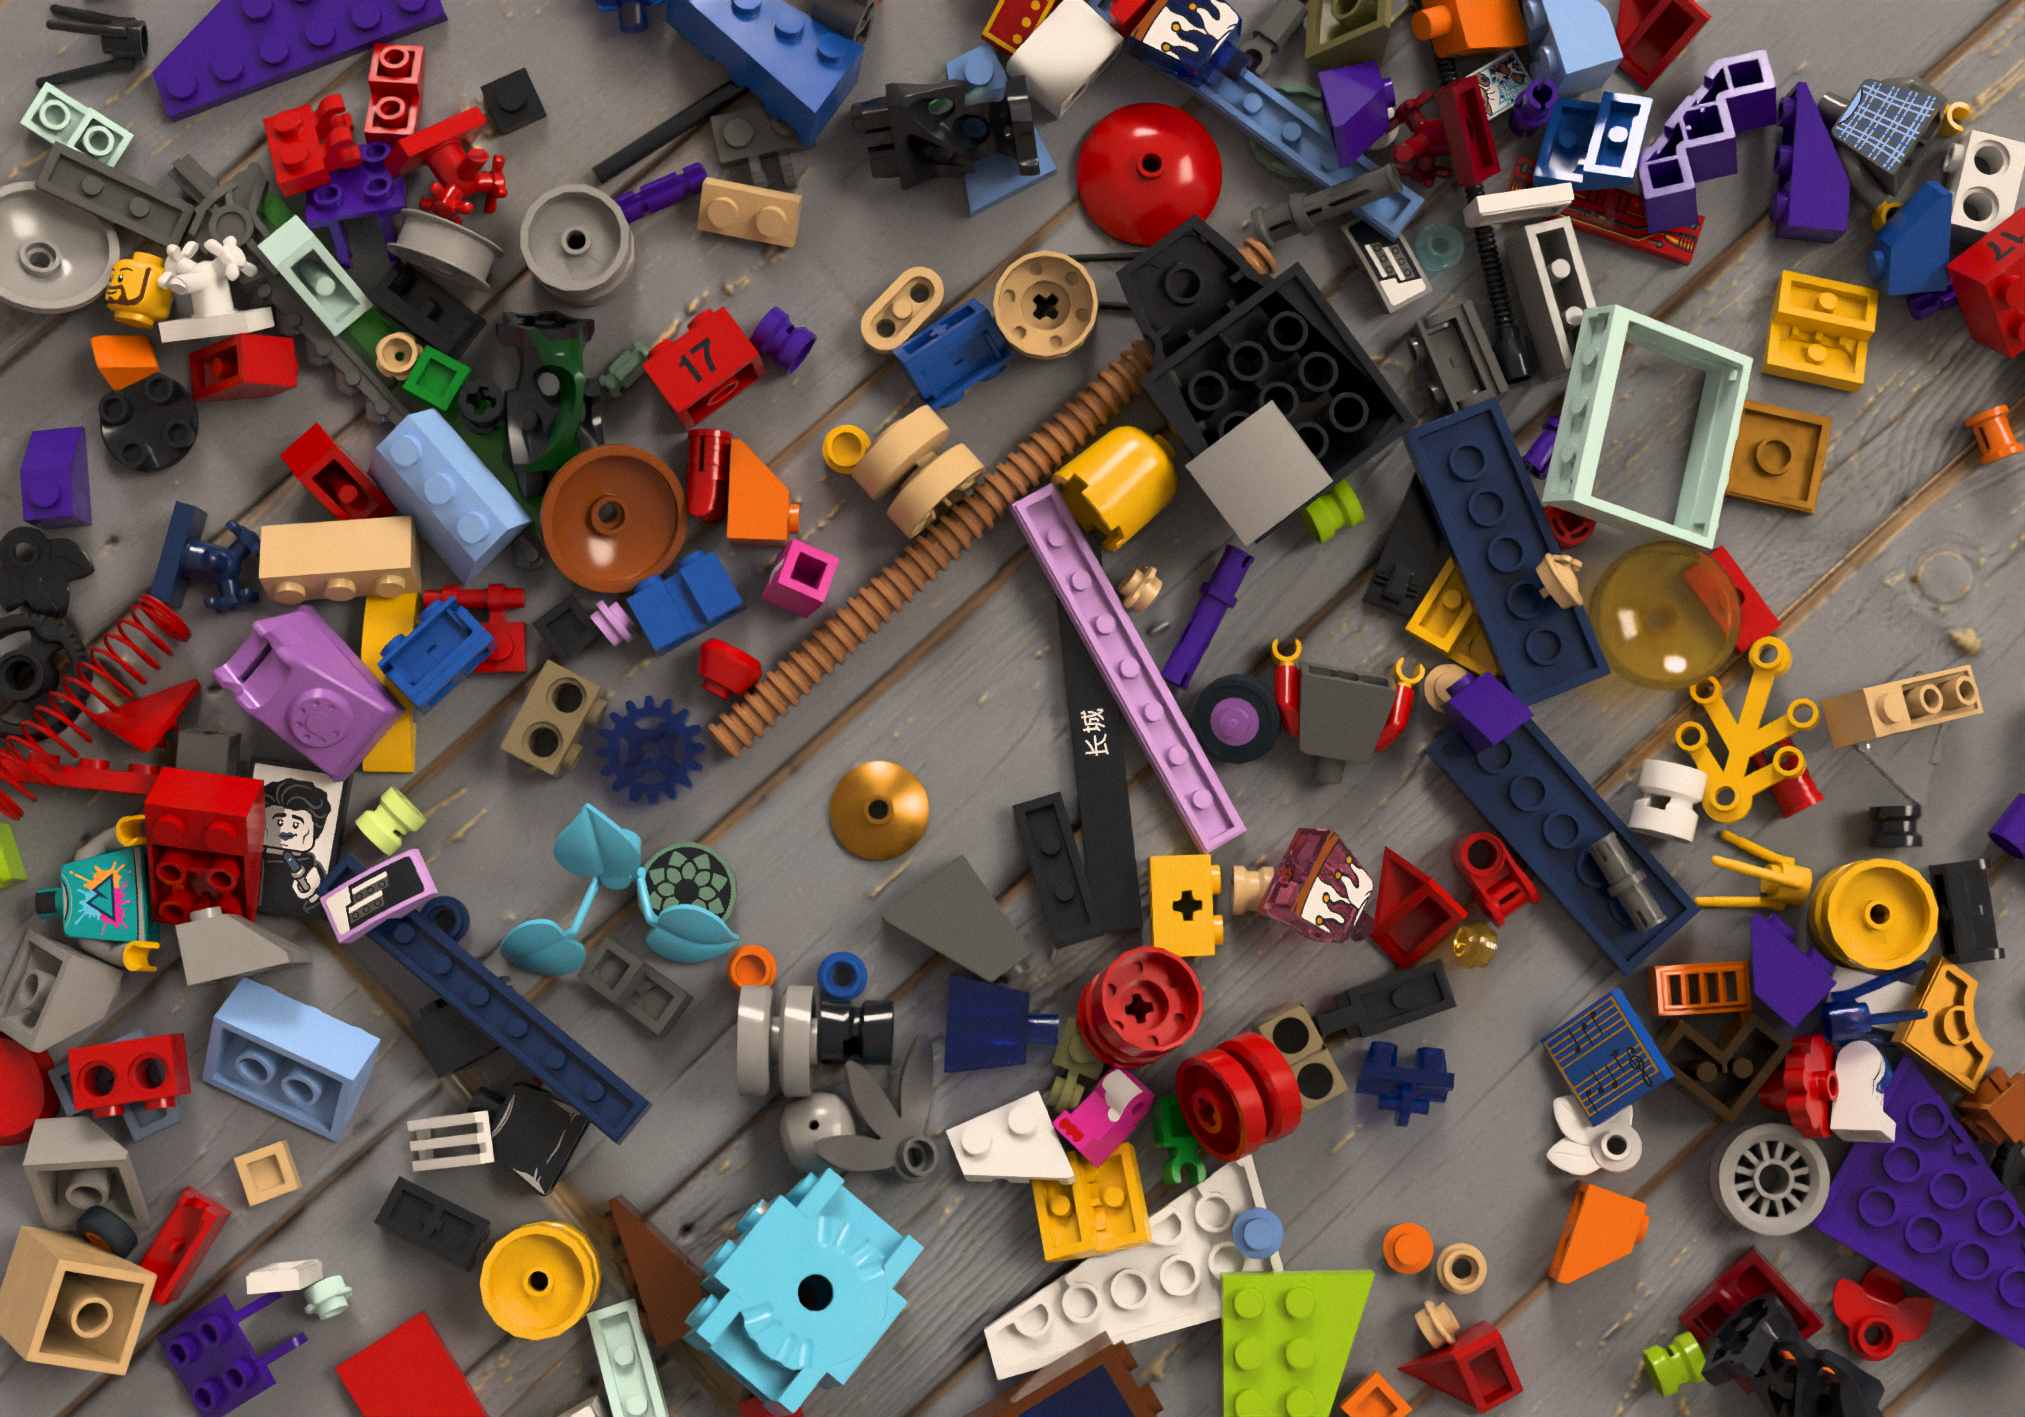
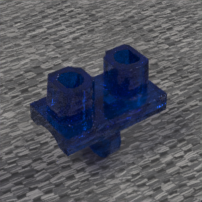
M1373 1041L1368 1049L1365 1062L1356 1077L1355 1093L1378 1095L1377 1109L1394 1111L1395 1126L1398 1127L1408 1126L1411 1113L1428 1115L1429 1101L1445 1103L1448 1091H1452L1454 1088V1073H1447L1443 1049L1431 1047L1417 1048L1414 1055V1069L1397 1067V1045L1389 1042Z

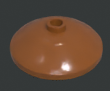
M624 444L600 445L585 450L571 458L558 470L544 494L540 510V532L546 552L551 561L566 577L584 588L603 593L631 591L635 585L655 574L661 575L678 555L683 545L688 525V507L685 493L673 471L662 460L646 450ZM610 504L612 506L611 516L605 520H600L598 517L600 508Z

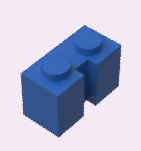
M698 550L684 557L677 563L680 572L664 581L659 574L644 579L633 587L636 594L626 599L655 652L660 656L747 609L714 550L706 555L703 550Z

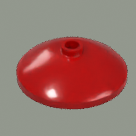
M1141 102L1130 104L1111 112L1092 128L1079 152L1076 184L1081 203L1097 227L1119 242L1136 247L1150 248L1194 214L1206 222L1220 194L1222 164L1213 138L1197 119L1171 105ZM1146 159H1154L1159 163L1160 169L1152 173L1144 170L1142 163Z

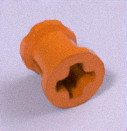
M2007 404L1997 406L1964 420L1966 428L1973 429L1983 456L1979 460L1982 466L2025 450L2022 443L2016 442L2006 418V414L2009 412Z

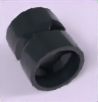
M822 999L820 1022L821 1064H846L854 1057H859L863 1065L892 1066L894 1001L865 1000L861 1007H855L853 1002L848 999Z

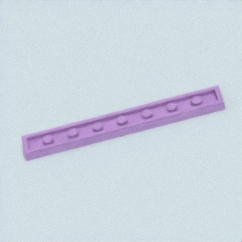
M1055 482L1008 507L1200 855L1207 854L1246 832L1247 829Z

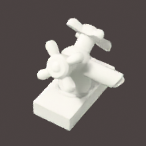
M226 237L223 240L224 246L214 239L207 240L204 243L205 248L218 257L213 261H202L199 263L190 260L198 251V243L189 241L185 244L182 251L177 245L170 244L167 246L168 257L164 265L165 273L158 278L157 284L160 288L164 290L170 288L179 295L191 293L194 314L191 317L158 323L162 343L249 333L275 327L271 307L238 311L237 308L234 309L228 279L235 281L239 277V270L251 278L258 272L257 267L247 262L242 250L236 246L237 241L235 237Z

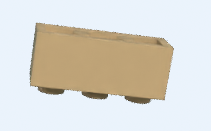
M412 516L261 526L259 580L271 603L279 602L285 605L300 604L304 600L330 599L333 601H348L354 597L368 595L396 598L404 593L420 592L422 541Z

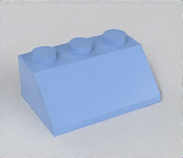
M435 408L407 415L375 448L367 475L403 516H412L418 533L464 585L469 584L533 521Z
M243 977L214 1015L202 1081L338 1143L373 1072L381 1039L368 1034L361 1028L353 1027L322 1013L315 1007L307 1006L285 996L269 986L261 985Z

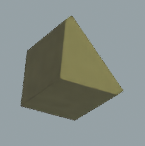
M1309 0L1305 60L1312 65L1340 68L1376 60L1380 71L1390 33L1392 0Z

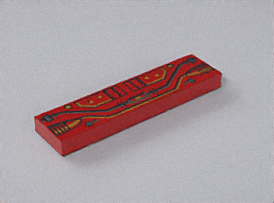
M1519 156L1506 192L1536 188L1533 187V175L1537 161ZM1619 188L1573 190L1574 200L1559 215L1541 217V219L1549 221L1570 216L1574 230L1684 266H1688L1691 263L1705 220L1704 216L1698 215V224L1648 234L1640 196Z

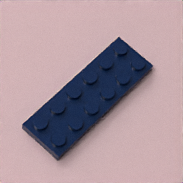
M1493 397L1409 430L1401 435L1504 686L1529 707L1611 674L1583 604L1563 609L1551 595L1544 598L1539 592L1545 586L1537 574L1536 568L1543 561L1545 554H1562L1497 398Z
M1531 718L1496 745L1477 754L1454 724L1424 750L1428 757L1622 976L1630 974L1701 910ZM1612 832H1615L1617 835L1616 838L1636 870L1642 868L1646 875V878L1643 879L1645 885L1663 914L1667 916L1665 921L1651 929L1649 928L1640 935L1618 897H1611L1608 893L1607 888L1610 887V884L1590 852L1586 850V847Z

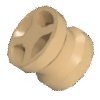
M1232 866L1230 883L1231 915H1243L1246 911H1257L1261 916H1270L1261 911L1258 905L1274 876V867L1262 866L1258 871H1248L1244 866Z

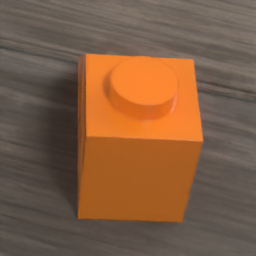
M731 439L727 521L728 541L731 545L786 547L790 542L791 534L800 533V505L792 504L789 490L741 439Z
M1579 1180L1547 1276L1564 1284H1569L1632 1253L1634 1244H1641L1648 1229L1649 1216L1645 1214L1648 1204Z

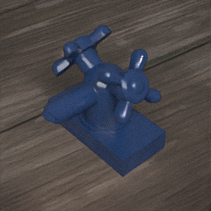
M176 501L150 595L166 605L182 608L191 578L218 584L221 596L204 599L205 606L208 609H214L217 613L236 611L243 608L246 604H256L259 601V593H251L250 588L240 589L237 579L242 572V561L251 552L255 556L260 557L261 540L254 531L239 525L238 522L230 520L225 526L238 538L228 548L201 541L208 513L194 505Z

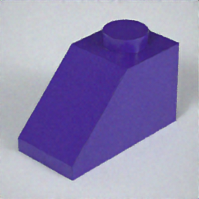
M1376 60L1318 72L1323 115L1340 168L1353 164L1390 129L1387 108L1396 107L1393 84L1390 77L1382 79Z
M81 426L33 431L20 470L23 521L42 530L92 525L85 428Z
M1488 671L1476 679L1470 672L1465 674L1446 689L1451 698L1440 705L1476 754L1493 747L1534 716L1528 706Z

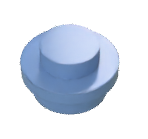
M1252 1207L1246 1209L1234 1221L1232 1227L1234 1244L1242 1254L1249 1258L1264 1259L1270 1257L1279 1249L1283 1241L1284 1232L1281 1221L1273 1212L1266 1208Z

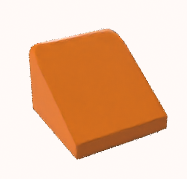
M100 335L90 338L97 367L114 392L160 372L153 344L148 335Z

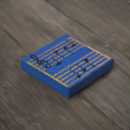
M1620 988L1609 992L1540 1040L1593 1127L1603 1124L1675 1076Z

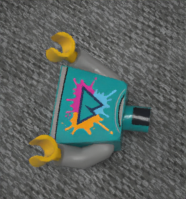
M145 814L125 816L119 819L115 827L103 831L76 852L74 862L62 865L60 870L61 887L43 888L36 891L35 909L40 919L63 917L65 936L78 937L82 950L113 966L126 967L130 971L156 972L157 966H150L148 963V953L152 948L160 949L159 923L153 922L147 847L137 846L147 844L146 836L143 837L140 832V826L142 821L145 820Z

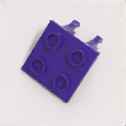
M383 141L358 145L363 160L361 164L353 168H342L330 172L331 183L306 191L307 226L309 229L329 226L339 264L344 270L353 269L350 260L353 256L344 224L345 219L377 214L385 244L396 243L398 239L393 215H398L401 209L407 208L406 174L395 179L392 178L383 161L394 146H389ZM386 248L390 262L401 261L400 258Z
M281 1292L267 1293L236 1312L226 1294L157 1337L169 1362L174 1367L193 1404L202 1417H222L276 1384L267 1365L308 1341L305 1333L301 1332L257 1358L238 1325L241 1321L283 1297Z

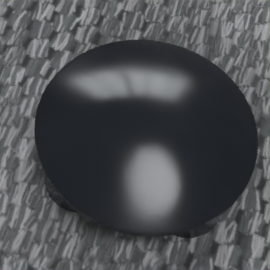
M153 374L115 392L112 391L104 396L99 403L100 431L107 450L118 462L131 469L142 472H156L170 468L189 453L196 441L199 430V414L196 404L190 393L180 383L163 374Z

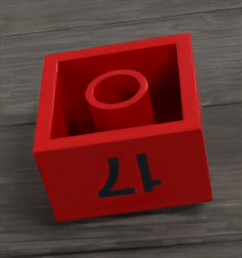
M2023 207L1946 265L1972 340L2010 359H2013L2025 349V208Z
M724 306L715 312L707 309L697 315L687 325L689 329L687 333L674 342L669 338L657 344L647 354L649 360L642 365L654 388L687 432L767 374L760 354Z

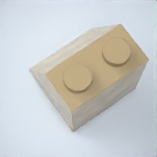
M21 1225L0 1289V1335L25 1361L125 1376L157 1275L72 1234Z

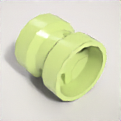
M390 786L380 796V804L375 811L366 810L355 820L356 825L369 840L388 856H392L402 846L401 837L403 835H406L408 832L418 831L427 822L424 815L415 805L393 786Z

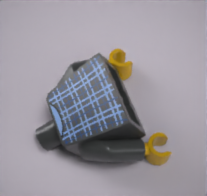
M1917 76L1889 78L1882 81L1871 78L1866 79L1862 82L1851 100L1827 92L1817 106L1823 122L1833 126L1829 136L1850 181L1851 192L1867 210L1874 209L1871 222L1876 231L1887 222L1886 213L1888 210L1894 215L1903 206L1900 202L1888 203L1886 200L1888 194L1893 197L1897 195L1936 133L1938 132L1947 138L1954 137L1963 132V128L1953 121L1952 116L1960 121L1970 116V107L1966 103L1955 102L1949 106L1946 96Z

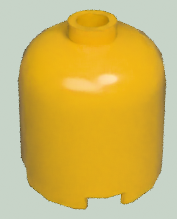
M1120 426L1109 431L1057 471L1051 478L1052 482H1055L1057 486L1062 483L1065 491L1061 495L1079 527L1086 534L1095 528L1106 538L1101 546L1105 550L1114 553L1169 504L1176 495L1179 485L1177 470L1172 461L1176 455L1168 441L1159 434L1152 437L1144 430L1132 426Z

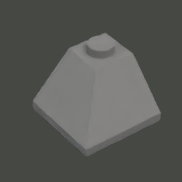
M220 906L189 913L191 922L175 925L187 986L218 985L240 980L243 977L248 978L313 963L310 952L241 915L222 914Z
M28 929L0 993V1030L30 1051L40 1053L104 1019L110 1004L116 1000L120 992V980L124 971L82 949L38 931Z
M87 1116L35 1119L23 1168L47 1230L58 1232L78 1231L76 1227L77 1220L87 1209L94 1205L105 1207L114 1212L131 1228L149 1227L151 1218L126 1149Z

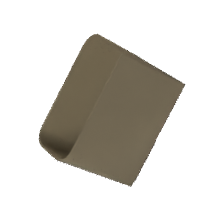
M1289 1002L1257 1018L1252 1023L1251 1032L1263 1035L1275 1045L1273 1030L1279 1021L1285 1018H1297L1306 1025L1309 1032V1040L1305 1048L1295 1054L1280 1052L1290 1065L1296 1081L1300 1070L1304 1066L1311 1063H1319L1327 1067L1331 1072L1333 1086L1331 1091L1321 1099H1309L1300 1092L1302 1102L1301 1113L1304 1114L1349 1089L1304 1004Z

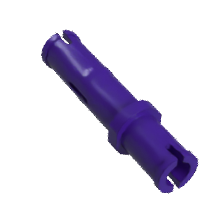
M1226 545L1225 551L1209 582H1203L1198 590L1202 595L1185 628L1181 632L1163 670L1160 671L1165 681L1178 688L1187 690L1188 684L1205 651L1208 649L1227 609H1233L1238 601L1234 596L1250 565L1255 560L1253 556L1248 555V553L1235 546Z

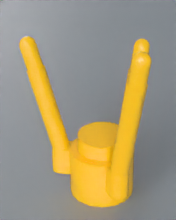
M1723 830L1720 833L1723 840L1772 864H1767L1765 868L1717 855L1711 858V863L1727 870L1761 879L1760 890L1768 895L1767 897H1696L1693 900L1698 907L1768 908L1783 912L1786 904L1798 907L1804 905L1811 889L1812 872L1809 868L1795 865L1794 858L1776 854L1750 840Z

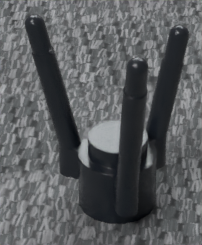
M57 4L51 5L50 11L54 14L92 23L48 20L46 22L48 29L101 36L103 53L112 54L114 59L41 77L36 80V85L43 87L45 82L57 85L115 70H135V60H146L148 56L149 42L146 22L144 20H136L135 17H117Z

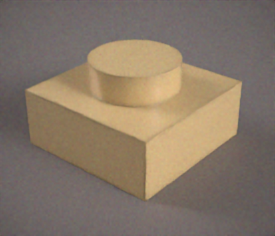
M282 1140L233 1158L250 1206L303 1187L287 1140Z

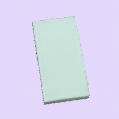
M45 82L20 121L21 126L52 145L57 141L113 168L134 137L132 133L91 107L87 108L48 82Z

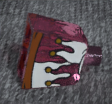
M1298 828L1257 909L1313 941L1343 944L1351 938L1353 941L1358 942L1369 936L1374 928V919L1363 910L1374 889V884L1368 873L1332 829Z

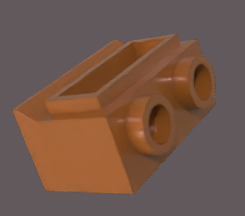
M1997 1066L1980 1081L1974 1095H1964L1953 1104L1963 1117L1959 1120V1124L1979 1144L1986 1139L1996 1147H1999L2003 1142L2025 1144V1073L2022 1075L2017 1072L2010 1078L2001 1067Z

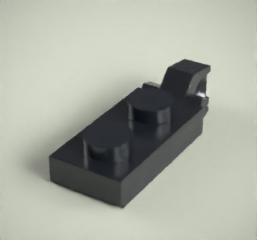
M1440 958L1346 989L1344 993L1333 997L1336 1009L1312 1016V1019L1321 1036L1344 1029L1347 1039L1350 1040L1356 1037L1366 1038L1454 1008L1457 1005Z

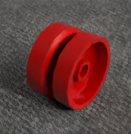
M1251 1031L1238 1034L1219 1043L1216 1048L1202 1051L1183 1060L1176 1072L1175 1089L1179 1108L1185 1122L1198 1143L1216 1159L1227 1163L1237 1161L1259 1150L1261 1145L1273 1143L1293 1133L1301 1122L1302 1102L1298 1083L1290 1065L1281 1052L1263 1035Z

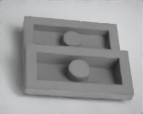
M1273 400L1185 465L1246 547L1333 482Z

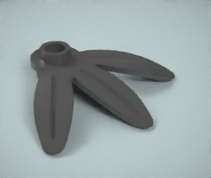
M922 1033L914 1038L901 1069L897 1096L898 1115L885 1092L865 1068L852 1060L845 1064V1084L851 1103L865 1126L877 1139L858 1135L826 1137L815 1143L814 1151L817 1158L833 1168L848 1172H871L891 1167L895 1175L907 1183L922 1182L933 1173L939 1160L938 1150L934 1142L923 1135L932 1093L933 1048L928 1035ZM908 1150H911L915 1156L913 1167L908 1160Z

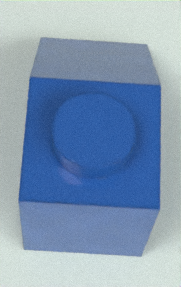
M1936 181L1925 182L1875 233L1874 251H1870L1867 257V271L1872 282L1888 296L1947 290L1948 272L1946 265L1949 263L1953 194Z

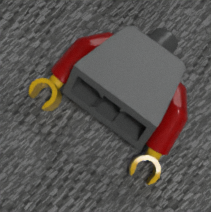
M1278 638L1273 641L1271 657L1273 662L1279 666L1274 670V694L1281 715V721L1286 733L1292 738L1298 739L1299 751L1316 756L1312 775L1313 779L1326 784H1340L1346 761L1368 764L1373 753L1384 751L1406 729L1415 695L1411 688L1425 674V668L1421 663L1415 667L1413 679H1409L1402 674L1401 665L1404 662V657L1392 666L1389 676L1300 661L1298 670L1295 665L1300 660L1301 642L1295 638V653L1292 656L1285 657L1279 654L1277 650Z

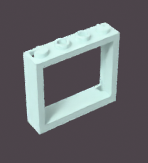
M1616 304L1584 309L1542 503L1679 551L1712 550L1716 531L1719 528L1718 521L1724 493L1729 482V470L1735 442L1739 435V424L1745 396L1749 388L1748 382L1753 358ZM1625 341L1706 372L1673 525L1591 496Z

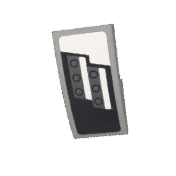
M1359 217L1338 227L1359 271H1365L1385 314H1390L1433 291L1402 232L1392 242Z

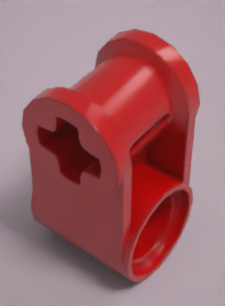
M1488 832L1467 833L1454 843L1452 848L1453 863L1473 892L1477 904L1496 928L1499 929L1505 925V918L1525 904L1530 903L1534 905L1540 901L1539 894L1534 885L1515 863L1497 836ZM1478 840L1483 842L1489 850L1487 863L1479 869L1473 867L1468 859L1469 847Z

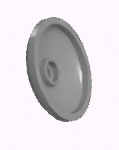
M36 181L17 182L0 187V301L13 308L27 312L58 314L77 310L98 299L107 290L112 266L119 260L120 256L119 240L113 224L36 189L34 186ZM38 262L46 265L47 267L39 268L31 264Z

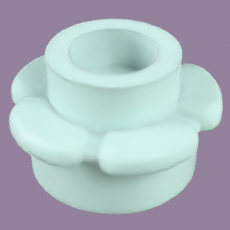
M340 1275L315 1283L303 1293L308 1304L304 1308L307 1314H318L320 1320L329 1319L344 1312L349 1307L347 1300L352 1296V1287H346Z

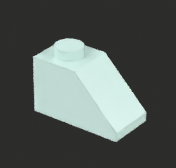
M294 215L257 246L335 337L373 306L356 283L297 215Z

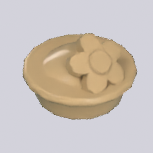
M1545 554L1543 561L1536 568L1537 574L1545 586L1539 590L1544 598L1551 595L1563 609L1581 606L1583 599L1578 591L1577 578L1573 572H1579L1582 562L1563 554Z

